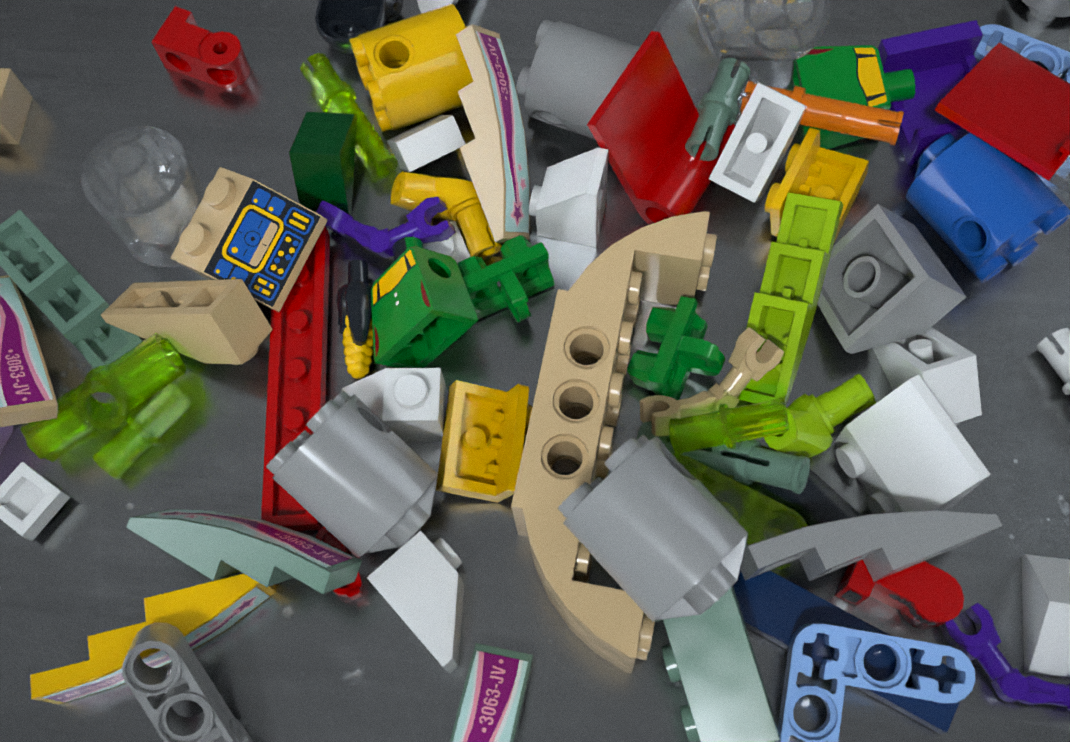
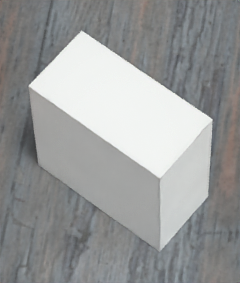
M440 115L387 140L399 168L408 172L466 144L453 115Z

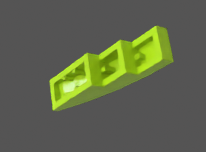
M788 192L777 241L771 242L760 293H754L746 329L750 327L765 339L756 353L761 350L767 339L781 348L784 353L780 363L767 372L760 380L756 382L751 379L737 397L738 399L778 410L786 408L831 257L844 205L841 201Z

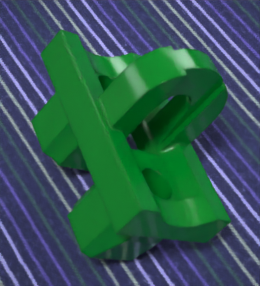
M523 235L505 241L500 248L502 260L486 266L482 257L471 256L457 263L478 320L505 307L509 309L517 323L528 319L532 315L527 305V302H529L527 297L555 285L548 259H550L549 253L542 242L533 246Z
M681 296L676 308H652L646 322V333L651 341L662 344L658 354L640 350L633 353L627 373L635 385L651 390L655 395L668 396L679 400L690 372L707 376H716L720 373L725 362V356L719 351L718 346L703 340L708 324L695 312L698 306L696 299Z

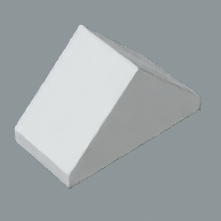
M1025 554L1021 557L1024 673L1070 679V560Z

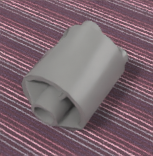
M544 20L536 35L535 47L537 51L531 67L524 66L519 74L516 85L517 95L525 97V110L529 117L595 140L587 123L640 47L563 21L552 22Z
M343 390L333 400H329L306 424L314 433L310 435L304 430L293 442L290 441L266 467L274 474L273 479L359 558L367 553L400 548L423 526L431 515L438 473L355 394L350 397Z
M644 434L637 440L632 437L619 447L604 463L612 472L604 480L598 477L590 485L585 482L570 494L558 509L566 517L564 521L566 527L588 549L652 622L661 619L701 615L737 582L748 532L700 481L692 476L676 460L657 436L651 440Z

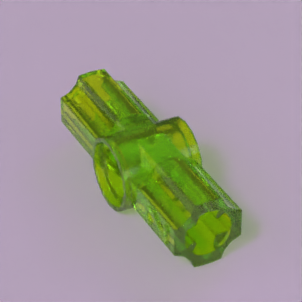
M156 332L109 365L91 369L85 375L81 384L57 399V418L24 423L21 425L20 431L27 441V446L40 459L44 458L53 463L99 431H109L118 427L125 420L127 412L186 373V365L171 342ZM96 392L109 393L117 401L102 403L97 401L92 394Z

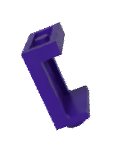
M977 20L882 39L879 44L878 50L884 73L912 69L915 78L914 98L891 102L890 108L891 111L904 112L897 140L907 165L918 164V159L923 152L944 135L951 133L957 140H960L970 133L936 112L935 109L938 103L978 64L974 53L984 35Z

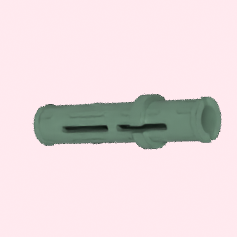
M652 421L642 423L637 439L643 434L649 440L655 437L652 434ZM682 428L668 436H657L678 462L733 475L737 483L750 485L753 481L801 494L809 477L810 459L808 457H799L762 448L760 441L746 438L741 443Z

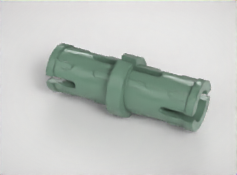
M726 58L719 63L710 91L701 97L697 106L699 117L690 138L685 144V149L691 156L695 157L703 140L706 141L699 160L711 161L717 157L727 126L735 122L739 113L737 102L751 71L741 61L736 75L733 78L730 77L737 60L735 58Z

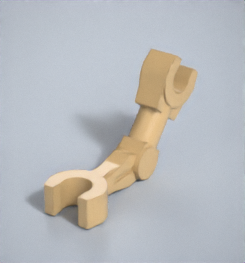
M749 327L739 335L728 361L733 367L720 384L715 383L708 391H702L692 397L681 400L661 395L643 398L640 400V420L643 423L652 421V434L656 437L675 433L679 430L680 421L694 418L709 419L717 415L727 417L735 411L740 401L737 397L749 381L753 379L757 382L767 372L780 363L784 351L767 339L761 350L756 353L765 339Z

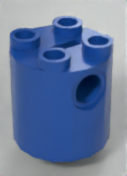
M951 133L946 134L929 146L918 159L915 180L906 194V199L981 283L987 282L1008 265L1006 259L1012 266L1025 260L1039 247V244L1034 239L1042 231L1045 235H1048L1070 218V209L1035 172L972 133L965 135L960 140H957Z

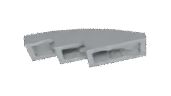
M934 510L868 514L806 526L748 545L744 549L740 570L744 579L748 580L799 559L809 581L863 560L873 581H877L979 539L1003 525L997 514Z

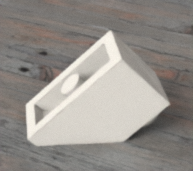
M758 82L709 180L754 203L761 199L788 152L807 106Z
M596 148L547 167L543 185H535L533 187L529 203V215L536 216L537 236L596 247L607 205L608 149Z
M931 327L923 334L873 348L893 391L907 380L919 374L956 426L962 421L982 415L976 355Z
M385 368L342 388V391L344 390L350 397L355 394L404 442H442L448 389L441 368Z
M420 530L372 572L367 579L442 667L451 674L459 666L464 582L456 569L463 562L441 537L432 544Z

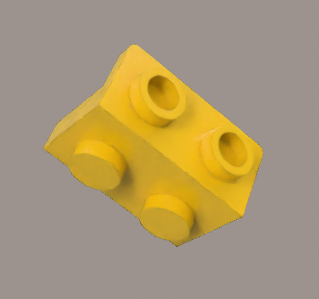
M810 127L802 143H794L791 147L785 165L786 175L781 184L775 182L767 195L765 212L770 213L771 235L778 236L789 192L837 200L844 204L835 237L836 240L868 174L869 160L821 148L820 130Z
M456 380L449 386L436 491L496 503L514 494L523 453L524 436L527 434L532 406L528 404L529 386L517 384L507 392Z

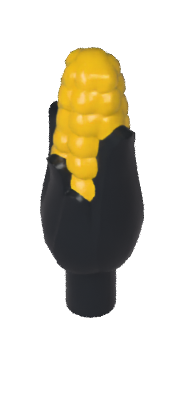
M352 260L348 263V284H344L339 288L336 296L338 325H340L339 333L343 335V353L346 356L345 364L347 365V372L355 379H362L369 373V366L372 363L371 356L373 355L372 284L368 283V263L364 260Z

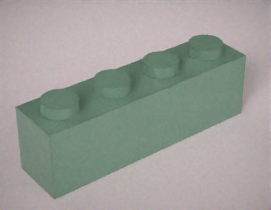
M733 586L701 615L655 620V622L663 620L670 644L662 646V654L672 683L682 680L689 703L680 706L681 717L689 742H773L780 740L776 719Z

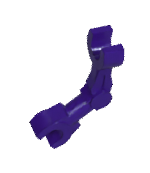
M439 197L426 198L406 215L407 222L391 230L388 228L379 230L375 226L364 225L346 212L323 200L316 211L317 214L328 220L325 224L326 228L341 236H349L357 240L363 247L374 251L383 258L393 256L392 246L399 239L415 237L420 239L423 244L448 240L456 233L454 226L448 220L431 226L434 215L447 210L445 203Z
M979 603L972 605L965 611L976 625L974 635L964 634L953 619L940 626L944 639L951 646L961 650L970 661L977 659L993 681L991 684L1001 700L1010 703L1017 701L1027 705L1050 704L1063 706L1070 712V683L1067 685L1051 683L1033 675L1024 677L1017 668L1013 669L997 647L1001 643V639L989 611Z

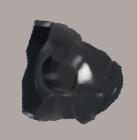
M319 0L315 14L316 28L320 36L331 47L344 53H353L349 39L394 21L401 13L403 0Z

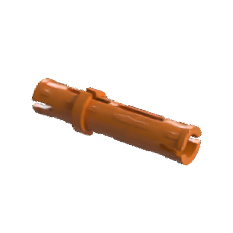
M753 81L747 82L744 91L747 95L742 99L741 114L757 85ZM768 86L807 106L800 125L887 142L890 145L896 144L904 115L903 111L896 112L806 94V88L795 86L793 91Z

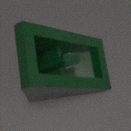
M306 112L289 151L298 201L302 206L316 212L323 200L351 215L357 132L356 114Z

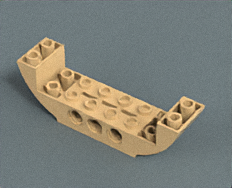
M706 211L670 217L634 231L612 244L591 262L569 291L558 289L511 504L518 535L528 537L536 571L550 602L567 626L589 648L626 673H632L636 659H647L655 621L652 622L624 590L588 583L593 555L564 524L566 517L560 512L558 507L585 482L590 485L597 477L606 478L608 476L609 469L604 463L612 455L614 427H608L607 425L617 427L623 379L627 375L632 331L636 326L640 300L677 306L681 296L694 298L696 290L706 291L717 235L706 233L710 212ZM562 472L572 473L570 475H560Z

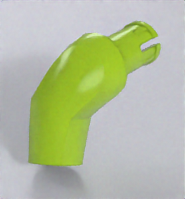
M860 374L853 376V378L845 381L838 387L816 398L813 394L808 396L804 393L786 409L779 410L766 419L763 423L764 440L769 447L782 453L808 458L816 456L831 446L833 442L831 434L834 432V426L876 404V399Z

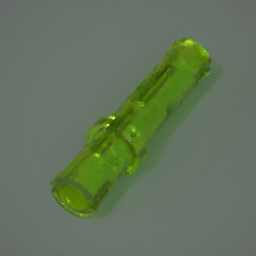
M318 53L309 56L307 60L315 71L312 72L304 62L300 70L318 95L320 109L325 113L356 114V154L373 180L388 177L391 173L384 163H387L391 170L395 171L398 166V160L391 154L355 101L356 92L349 83L347 84L341 80L325 54Z

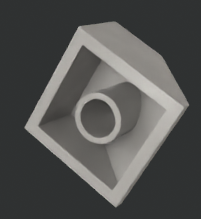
M877 204L833 246L817 305L843 349L850 354H854L925 333L964 300L966 295L916 226Z

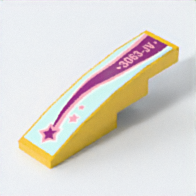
M240 574L144 598L146 622L87 636L89 660L31 674V699L59 705L125 683L122 675L123 661L136 633L143 627L153 623L173 625L183 633L193 650L247 615L276 592L275 585L265 587L249 576ZM150 648L140 653L142 661L152 668H159L172 662L170 656L158 648Z

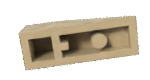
M242 279L133 283L101 314L105 322L205 364H243L255 356L258 352V346L273 330Z

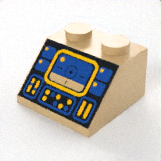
M219 167L213 180L207 186L204 197L190 223L182 232L171 259L208 280L242 279L257 303L280 312L328 220L252 178Z

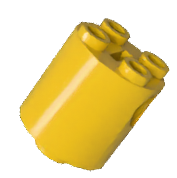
M450 3L349 39L357 61L356 66L365 90L369 91L373 102L372 107L382 132L390 129L394 131L463 106L458 91L474 81L456 36L457 33L467 26L464 25L454 4Z

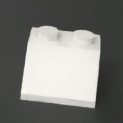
M919 374L907 380L847 424L834 442L837 448L836 457L840 466L849 477L858 479L869 496L867 502L872 514L931 510L946 511L956 505L991 475Z

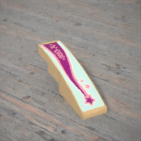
M471 24L456 34L474 81L458 91L475 136L474 140L460 147L494 241L504 243L519 235H523L529 240L530 181L526 137L515 82L499 33Z
M9 275L0 276V427L55 419L58 415V404L33 325L15 282Z

